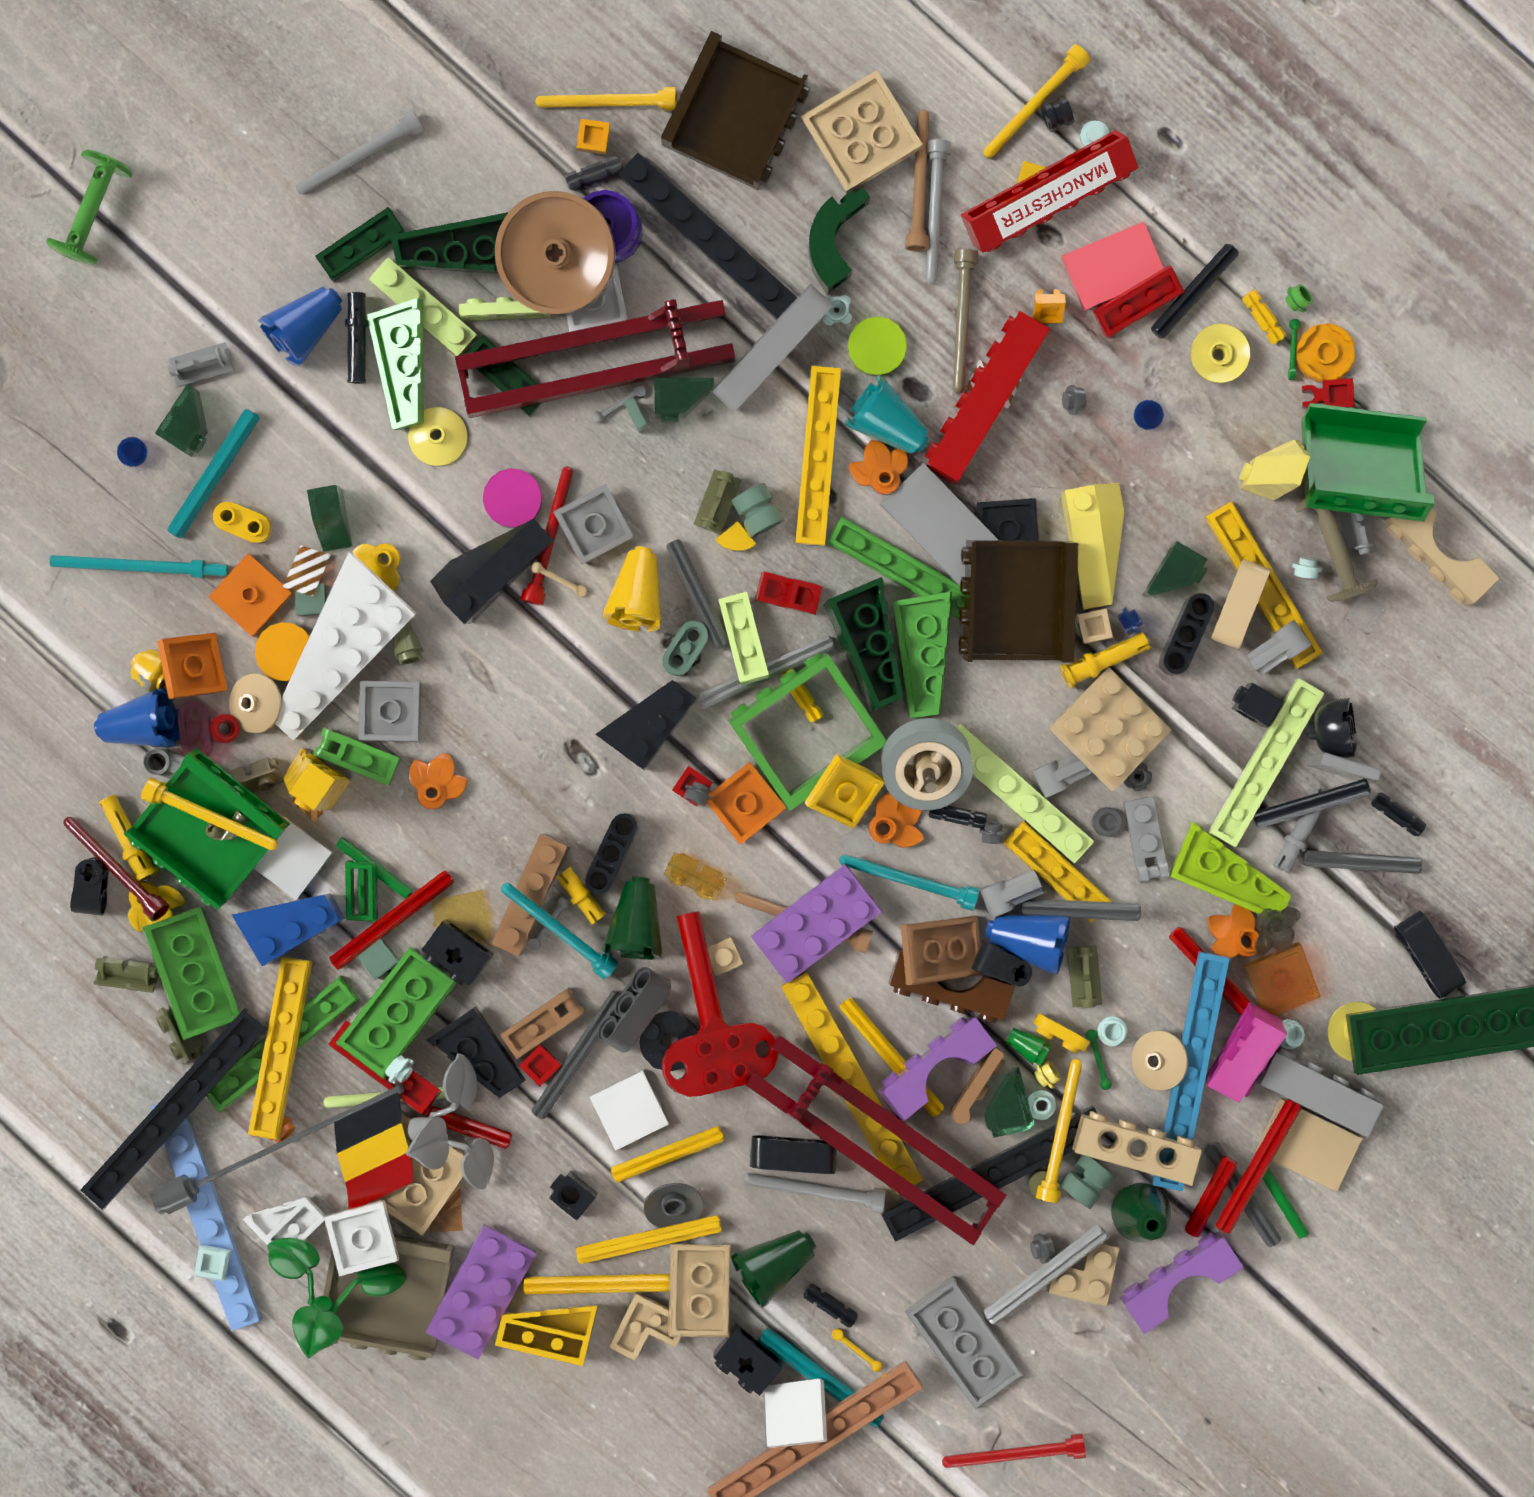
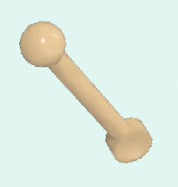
M539 562L532 563L531 571L533 573H541L574 590V593L579 597L585 596L587 592L585 586L575 585L543 568Z

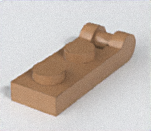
M570 987L500 1034L516 1059L586 1012L582 1004L578 1005L572 997L574 993ZM561 1003L568 1010V1013L563 1017L555 1008Z
M995 1047L984 1056L951 1107V1116L957 1124H966L970 1120L969 1109L976 1099L980 1101L989 1088L986 1084L992 1074L997 1076L1004 1066L1005 1060L1002 1058L1005 1054L1000 1049Z

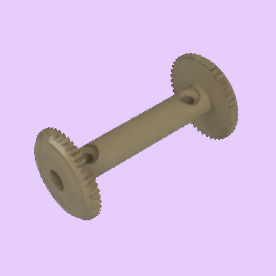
M1306 499L1297 504L1295 508L1296 513L1310 509L1306 507ZM1313 508L1319 514V526L1336 573L1343 582V591L1326 596L1327 600L1331 602L1342 601L1376 587L1378 584L1377 579L1360 584L1354 577L1355 568L1336 516L1330 510Z

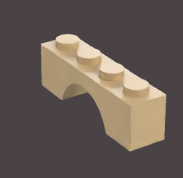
M1431 509L1424 522L1390 517L1384 520L1388 525V532L1395 539H1401L1409 547L1407 550L1415 560L1419 562L1422 560L1430 568L1428 570L1430 576L1439 583L1443 582L1450 589L1449 595L1457 603L1464 604L1465 606L1474 604L1500 579L1480 557L1469 561H1456L1448 558L1438 549L1433 537V525L1437 517V513L1433 509Z

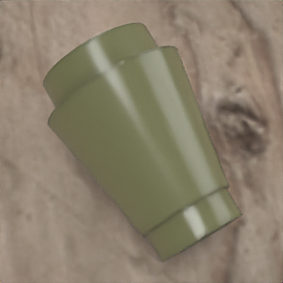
M408 622L393 637L395 659L399 660L400 665L412 664L423 658L421 654L423 648L410 622Z

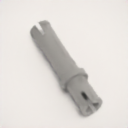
M1315 787L1312 794L1322 791H1320V788ZM1324 809L1299 817L1291 834L1285 836L1284 841L1286 843L1273 866L1281 871L1285 870L1284 872L1288 874L1291 873L1301 851L1305 852L1307 849L1306 842Z

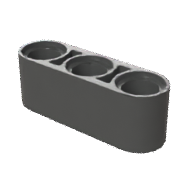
M648 967L639 969L601 1022L597 1032L599 1040L622 1053L631 1050L671 991V982Z

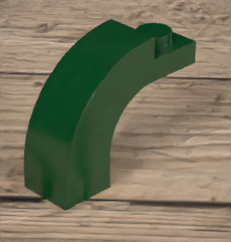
M864 188L857 192L855 190L848 192L841 198L840 202L842 204L840 205L831 196L821 206L813 220L809 235V261L815 278L827 295L851 277L852 270L839 254L835 237L839 228L847 220L869 204L870 196Z

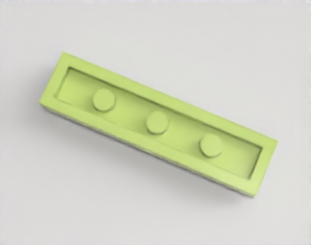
M389 257L369 278L371 283L397 305L416 298L423 299V328L455 356L463 355L478 338L474 331L397 266Z

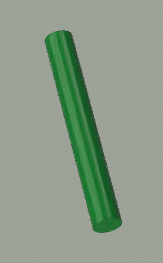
M341 837L335 845L355 862L360 860L365 862L374 861L344 837ZM377 863V878L404 899H407L413 890Z
M1268 1167L1262 1178L1297 1237L1301 1239L1309 1234L1308 1230Z

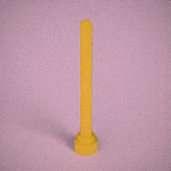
M1074 44L1066 52L1067 57L1064 59L1065 63L984 149L983 154L986 158H992L1073 71L1083 70L1090 63L1091 58L1082 47Z
M664 87V90H658V93L547 95L538 96L535 103L539 108L658 105L659 109L664 108V111H673L677 104L676 87Z
M153 777L146 782L142 790L141 799L151 804L164 802L268 850L274 851L278 848V841L274 838L169 792L163 782Z
M1073 1059L1070 1063L1046 1179L1042 1180L1041 1185L1037 1187L1036 1198L1047 1202L1059 1203L1061 1190L1059 1189L1060 1184L1057 1181L1082 1069V1062L1079 1059Z

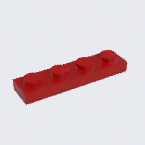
M346 1020L328 1045L388 1090L396 1087L395 1084L388 1081L389 1076L383 1079L336 1043L351 1024ZM413 1070L411 1075L401 1083L404 1086V1092L400 1094V1099L420 1114L425 1115L442 1091Z

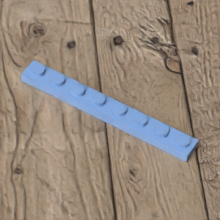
M188 1116L164 1145L176 1178L185 1174L189 1178L193 1177L195 1181H199L209 1176L210 1172L190 1116ZM211 1181L199 1187L200 1192L197 1194V1201L188 1205L187 1209L200 1245L231 1250L226 1279L224 1281H213L230 1329L234 1331L256 1323L262 1317L214 1183Z

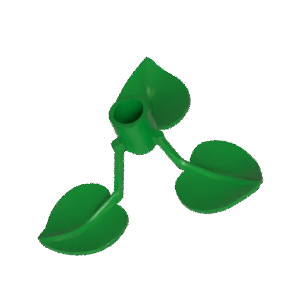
M281 1238L267 1245L268 1260L275 1273L287 1279H298L304 1274L307 1275L309 1294L307 1303L310 1306H303L294 1313L292 1328L297 1343L308 1359L319 1351L335 1344L342 1336L343 1324L333 1312L338 1311L339 1306L356 1285L361 1284L363 1292L369 1296L381 1297L397 1291L404 1285L407 1279L406 1273L394 1262L356 1272L358 1278H355L338 1300L332 1303V1300L327 1296L314 1297V1279L311 1269L319 1264L320 1257L317 1250L310 1243L297 1238Z

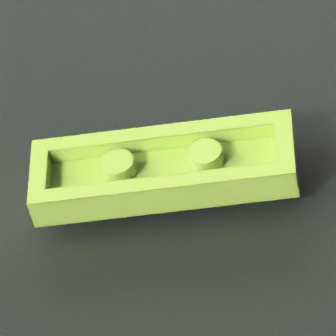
M500 297L496 299V302L485 303L484 299L473 298L468 299L465 304H459V315L463 322L552 318L551 314L530 309L519 301H514V298Z
M743 592L718 599L740 684L744 685L770 678L748 593Z

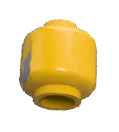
M149 649L136 654L131 661V678L148 692L159 688H166L159 651Z

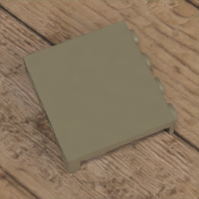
M393 1234L400 1258L394 1263L406 1273V1282L397 1291L381 1297L369 1296L363 1292L361 1284L356 1285L339 1306L338 1311L333 1312L343 1324L342 1336L335 1344L339 1341L350 1343V1347L364 1350L368 1347L379 1348V1352L383 1354L396 1355L397 1352L409 1354L408 1357L414 1360H426V1358L433 1356L437 1344V1338L427 1334L426 1329L446 1294L455 1246ZM333 1251L331 1252L323 1296L329 1297L332 1303H335L355 1278H358L356 1272L339 1276Z

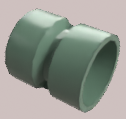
M766 483L754 486L731 500L738 515L746 516L744 527L750 538L758 536L784 521L779 508L776 505L769 504L773 497Z
M1082 1155L1075 1164L1076 1171L1069 1172L1060 1183V1186L1085 1207L1091 1209L1100 1198L1099 1190L1107 1189L1116 1176L1096 1159Z

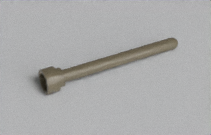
M958 249L954 253V263L957 264V270H959L953 390L955 393H962L965 388L971 271L978 264V251L971 249Z

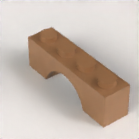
M545 834L539 835L516 887L539 907H542L570 845ZM511 900L491 945L516 956L522 955L534 929L536 919Z

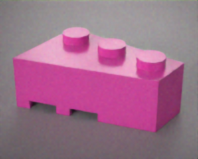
M1249 1002L1206 1075L1207 1086L1240 1103L1244 1096L1248 1097L1254 1088L1256 1078L1266 1068L1270 1058L1287 1035L1281 1019Z

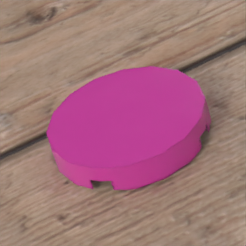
M510 468L499 471L489 479L484 487L483 503L485 511L493 521L503 527L516 528L534 519L541 510L543 497L540 486L530 474L523 470Z

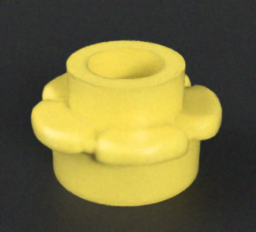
M1049 1060L1042 1063L1041 1066L1037 1064L1038 1070L1034 1073L1038 1082L1043 1087L1048 1085L1051 1089H1054V1084L1061 1081L1056 1067Z

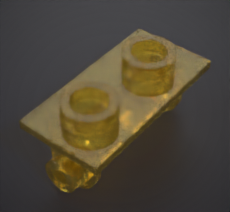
M674 852L663 875L667 876L672 883L678 886L685 885L695 890V893L703 899H713L716 901L727 881V878L722 876L723 873L707 865H704L701 873H698L695 870L699 861L682 852L680 855Z

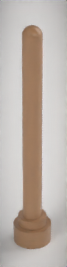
M925 109L920 110L917 115V136L923 144V148L917 151L915 155L912 229L909 230V234L905 237V249L914 252H922L929 249V236L926 235L927 231L924 230L929 112Z
M737 892L734 896L737 903L777 916L787 908L744 892ZM865 928L858 929L845 941L850 942V946L855 947L854 950L866 954L873 931Z

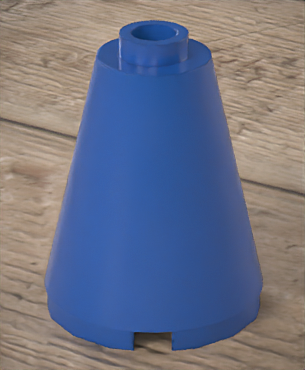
M321 287L262 316L258 322L262 323L260 328L278 352L282 350L288 353L289 356L285 359L292 365L299 367L342 311L340 305L342 299L334 289L330 288L327 290L325 287Z
M159 688L99 714L94 723V730L96 735L105 743L166 748L175 747L177 745L175 741L182 738L181 709H175L172 702L177 699L169 700L167 688Z
M999 915L995 917L994 921L989 920L986 938H990V944L1007 951V953L1050 974H1058L1065 953L1063 952L1065 943L1068 940L1070 918L1064 915Z

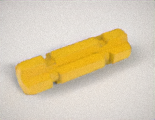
M1252 290L1242 298V301L1247 308L1252 309L1250 313L1262 331L1268 333L1266 337L1273 345L1277 344L1286 337V333L1281 326H1277L1276 323L1278 321L1267 304L1261 302L1262 297L1259 292Z
M804 683L790 692L801 710L804 709L806 711L805 715L811 723L823 717V711L818 705L814 704L815 700Z

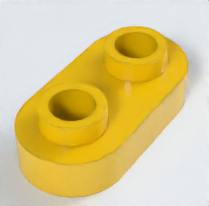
M222 502L214 509L213 521L219 529L255 544L263 543L271 536V522L262 514L233 502ZM231 511V520L224 521V513ZM257 522L259 530L256 533H252L250 527L253 523Z
M1041 1013L1037 1014L1033 1022L1038 1026L1036 1032L1050 1040L1053 1035L1064 1040L1061 1046L1075 1054L1079 1050L1085 1052L1091 1042Z

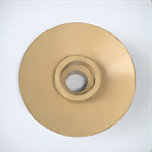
M249 674L235 683L229 697L230 714L236 718L239 728L250 733H261L270 729L278 720L282 708V698L277 685L272 679L262 674Z
M1151 1031L1143 1035L1133 1048L1132 1068L1138 1080L1146 1087L1157 1091L1169 1090L1177 1086L1185 1077L1188 1068V1055L1183 1043L1175 1035L1166 1031ZM1153 1056H1156L1159 1061L1156 1067L1152 1063Z

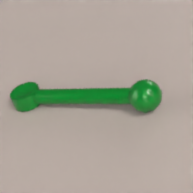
M1292 319L1289 322L1292 332L1288 380H1295L1297 331L1301 326L1298 319Z
M1090 1029L1086 1032L1085 1036L1086 1039L1091 1041L1101 1076L1100 1086L1103 1090H1109L1112 1082L1107 1079L1096 1042L1098 1034L1095 1030Z

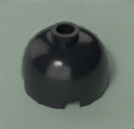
M1350 698L1327 701L1316 711L1314 722H1309L1310 740H1316L1318 748L1323 753L1341 758L1356 756L1357 743L1351 742V739H1354V734H1356V726Z

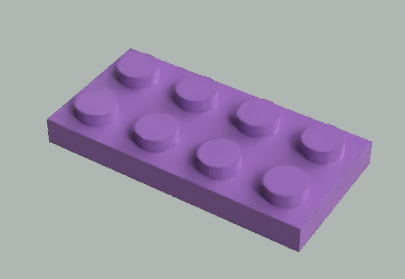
M845 863L754 932L751 938L785 982L788 983L880 914L882 910Z
M483 1224L431 1319L426 1333L479 1360L532 1263L536 1251Z

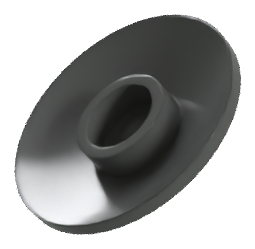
M670 1183L657 1187L649 1193L644 1202V1214L647 1220L660 1228L696 1220L703 1211V1199L699 1191L683 1183Z

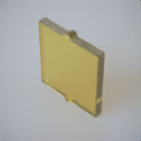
M483 890L431 900L435 917L434 927L438 928L441 922L447 919L476 941L492 938L488 919L490 912L486 909Z

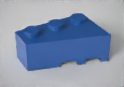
M331 893L232 914L261 966L272 963L346 919Z

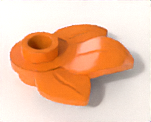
M871 440L865 447L864 461L850 463L849 471L859 485L872 486L873 490L878 494L889 495L894 493L900 486V475L908 466L907 454L900 449L890 453L883 443ZM883 476L891 478L887 483H882L880 479Z
M448 753L436 756L430 761L429 765L418 759H415L411 764L409 771L410 783L418 790V801L426 809H438L444 805L446 800L458 798L467 786V778L454 775V762ZM429 790H436L438 793L436 797L428 798L427 792Z
M888 792L877 801L876 816L870 822L869 833L878 843L893 842L902 848L914 846L924 839L922 833L914 827L922 810L913 809L898 803ZM881 823L888 824L889 832L887 834L879 833L878 826Z
M1234 904L1230 917L1226 915H1212L1208 917L1209 931L1217 939L1211 947V950L1216 955L1227 956L1230 959L1237 955L1251 957L1260 950L1261 938L1254 930L1255 917L1250 910ZM1242 938H1246L1249 941L1248 948L1242 945Z

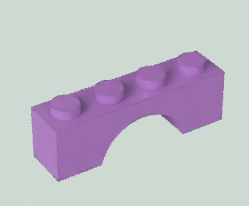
M963 1016L950 1026L952 1031L944 1038L942 1035L934 1038L927 1044L928 1051L921 1056L918 1053L913 1055L904 1063L906 1068L898 1075L896 1072H893L881 1081L883 1087L877 1092L898 1119L906 1120L928 1102L926 1080L929 1072L938 1062L946 1058H955L966 1064H975L997 1046L976 1017L965 1019Z
M1219 1232L1203 1236L1198 1241V1246L1190 1251L1185 1249L1174 1256V1262L1165 1268L1164 1266L1155 1268L1149 1273L1147 1280L1141 1284L1136 1282L1124 1290L1125 1295L1120 1297V1299L1144 1334L1169 1318L1168 1298L1174 1286L1181 1280L1191 1276H1204L1220 1284L1244 1268L1225 1238Z

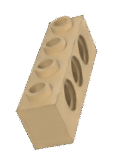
M1090 1111L1089 1116L1081 1114L1072 1147L1075 1153L1187 1185H1193L1202 1152L1200 1148L1194 1146V1140L1178 1136L1177 1140L1166 1138V1132L1154 1128H1148V1132L1136 1129L1137 1124L1120 1119L1118 1124L1107 1121L1108 1116ZM1112 1131L1116 1134L1114 1143L1109 1146L1102 1145L1100 1141L1102 1134ZM1137 1139L1143 1140L1145 1143L1144 1150L1138 1154L1131 1153L1130 1144ZM1164 1148H1172L1174 1151L1173 1158L1168 1162L1159 1160V1153Z

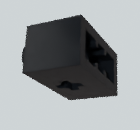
M448 919L441 922L421 949L426 953L425 959L436 967L441 965L450 971V978L460 985L464 983L471 985L494 955L493 952ZM459 948L461 950L459 954L461 958L453 960L451 958L453 952L450 950Z
M737 1323L730 1330L729 1337H725L714 1350L713 1358L716 1360L714 1362L715 1365L728 1375L731 1372L739 1379L738 1384L750 1394L754 1391L760 1396L783 1368L781 1359L762 1346L758 1340ZM748 1357L751 1358L752 1366L749 1364L741 1366V1358L744 1360L748 1359Z

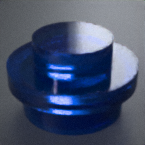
M1153 400L1140 402L1133 413L1135 423L1144 430H1152L1158 427L1164 416L1160 404Z
M136 437L125 438L117 448L119 460L129 467L140 466L148 455L147 446Z
M1127 607L1123 608V612L1117 616L1128 635L1130 636L1135 632L1137 634L1141 633L1139 626L1143 625V621L1135 609L1129 611Z

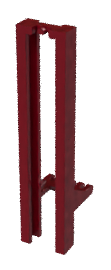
M676 299L665 301L663 307L647 316L454 356L467 415L470 419L735 362L732 343L687 352L682 325L725 316L723 300L677 309ZM666 328L670 330L674 348L673 356L476 398L470 397L469 394L470 391L466 380L469 378V370Z
M778 1035L771 1048L813 1077L797 1102L756 1073L749 1077L745 1086L974 1246L982 1234V1230L1007 1195L844 1081L832 1068L824 1063L817 1062L781 1035ZM825 1085L987 1199L986 1207L988 1209L981 1215L979 1223L968 1224L808 1111L810 1103L819 1094L821 1087Z

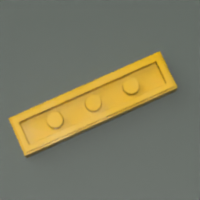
M1024 821L1017 826L1007 837L1006 842L1003 843L1066 901L1111 902L1108 897ZM1087 919V920H1088L1090 923H1092L1095 919Z

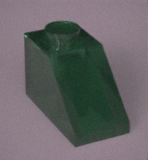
M714 377L654 378L656 419L661 418L662 423H678L679 418H686L714 389Z
M187 384L155 434L192 457L194 453H199L206 443L205 436L208 431L200 392Z
M338 485L308 489L307 494L311 517L323 552L353 547L343 489Z
M1174 542L1142 595L1148 598L1187 588L1193 585L1194 582L1199 584L1207 572V568L1204 565L1208 559L1182 543Z
M1015 1067L1006 1073L986 1107L984 1115L985 1124L988 1130L992 1131L993 1138L1025 1132L1034 1125L1019 1067Z

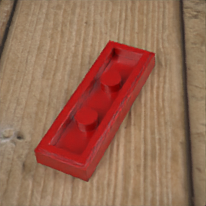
M1168 265L1092 312L1105 337L1109 338L1183 294L1184 290L1172 266Z

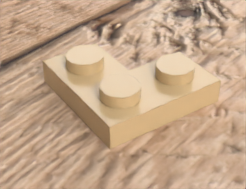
M1103 1242L1085 1256L1083 1268L1072 1266L1049 1283L1048 1293L1107 1306L1119 1247Z
M636 1292L609 1348L636 1361L648 1335L675 1348L681 1337L668 1336L669 1308Z

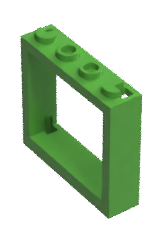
M818 652L814 656L809 657L804 661L806 665L797 673L793 669L784 674L779 679L781 684L773 689L770 686L764 688L755 695L756 701L749 706H746L745 703L739 705L737 709L730 713L732 717L728 719L732 728L790 811L807 799L829 765L787 792L742 726L744 723L826 668L871 734V736L842 756L859 764L884 747L887 741L827 653L820 655Z

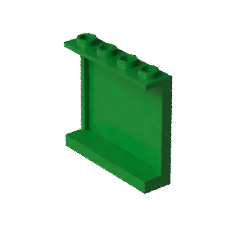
M1310 403L1301 421L1302 444L1304 450L1311 456L1304 473L1306 507L1424 522L1435 504L1434 494L1426 493L1420 432L1426 424L1427 418Z
M195 748L185 756L181 762L182 765L165 785L169 792L229 819L233 817L238 809L249 818L245 826L275 840H278L290 825L288 821L198 748ZM164 802L150 804L124 835L129 838V842L133 847L141 851L144 850L153 858V862L158 867L170 871L176 876L179 884L195 891L200 895V900L209 907L219 910L269 851L239 836L232 840H214L206 835L205 829L208 822Z

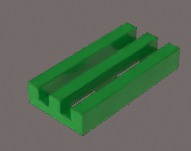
M347 860L345 862L346 920L376 921L378 919L377 861L365 862L360 860L354 862V860ZM354 869H358L359 914H355ZM366 869H368L369 914H366Z

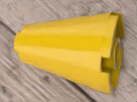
M638 546L635 547V550L628 552L602 613V619L604 620L608 617L607 623L611 626L637 632L639 631V626H648L647 632L660 629L662 619L658 559L652 553V549Z

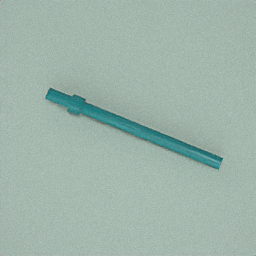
M51 555L49 560L51 567L190 574L192 578H205V575L228 576L229 574L228 565L207 564L205 560H192L189 563Z

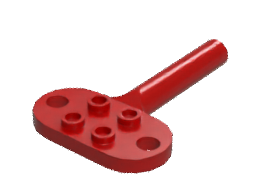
M696 911L676 916L699 1016L700 1029L694 1035L683 1037L673 1042L666 1050L662 1060V1074L666 1084L675 1093L686 1097H697L745 1085L749 1077L754 1073L761 1078H766L774 1069L778 1059V1052L771 1048L775 1041L773 1034L765 1027L756 1023H739L735 1025L725 1023L700 912ZM762 1040L769 1046L768 1054L763 1058L759 1057L755 1051L756 1044ZM675 1062H681L685 1067V1073L679 1079H675L671 1074V1067Z

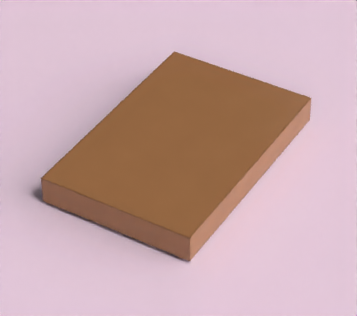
M978 915L901 925L906 985L984 975L971 969L981 945Z

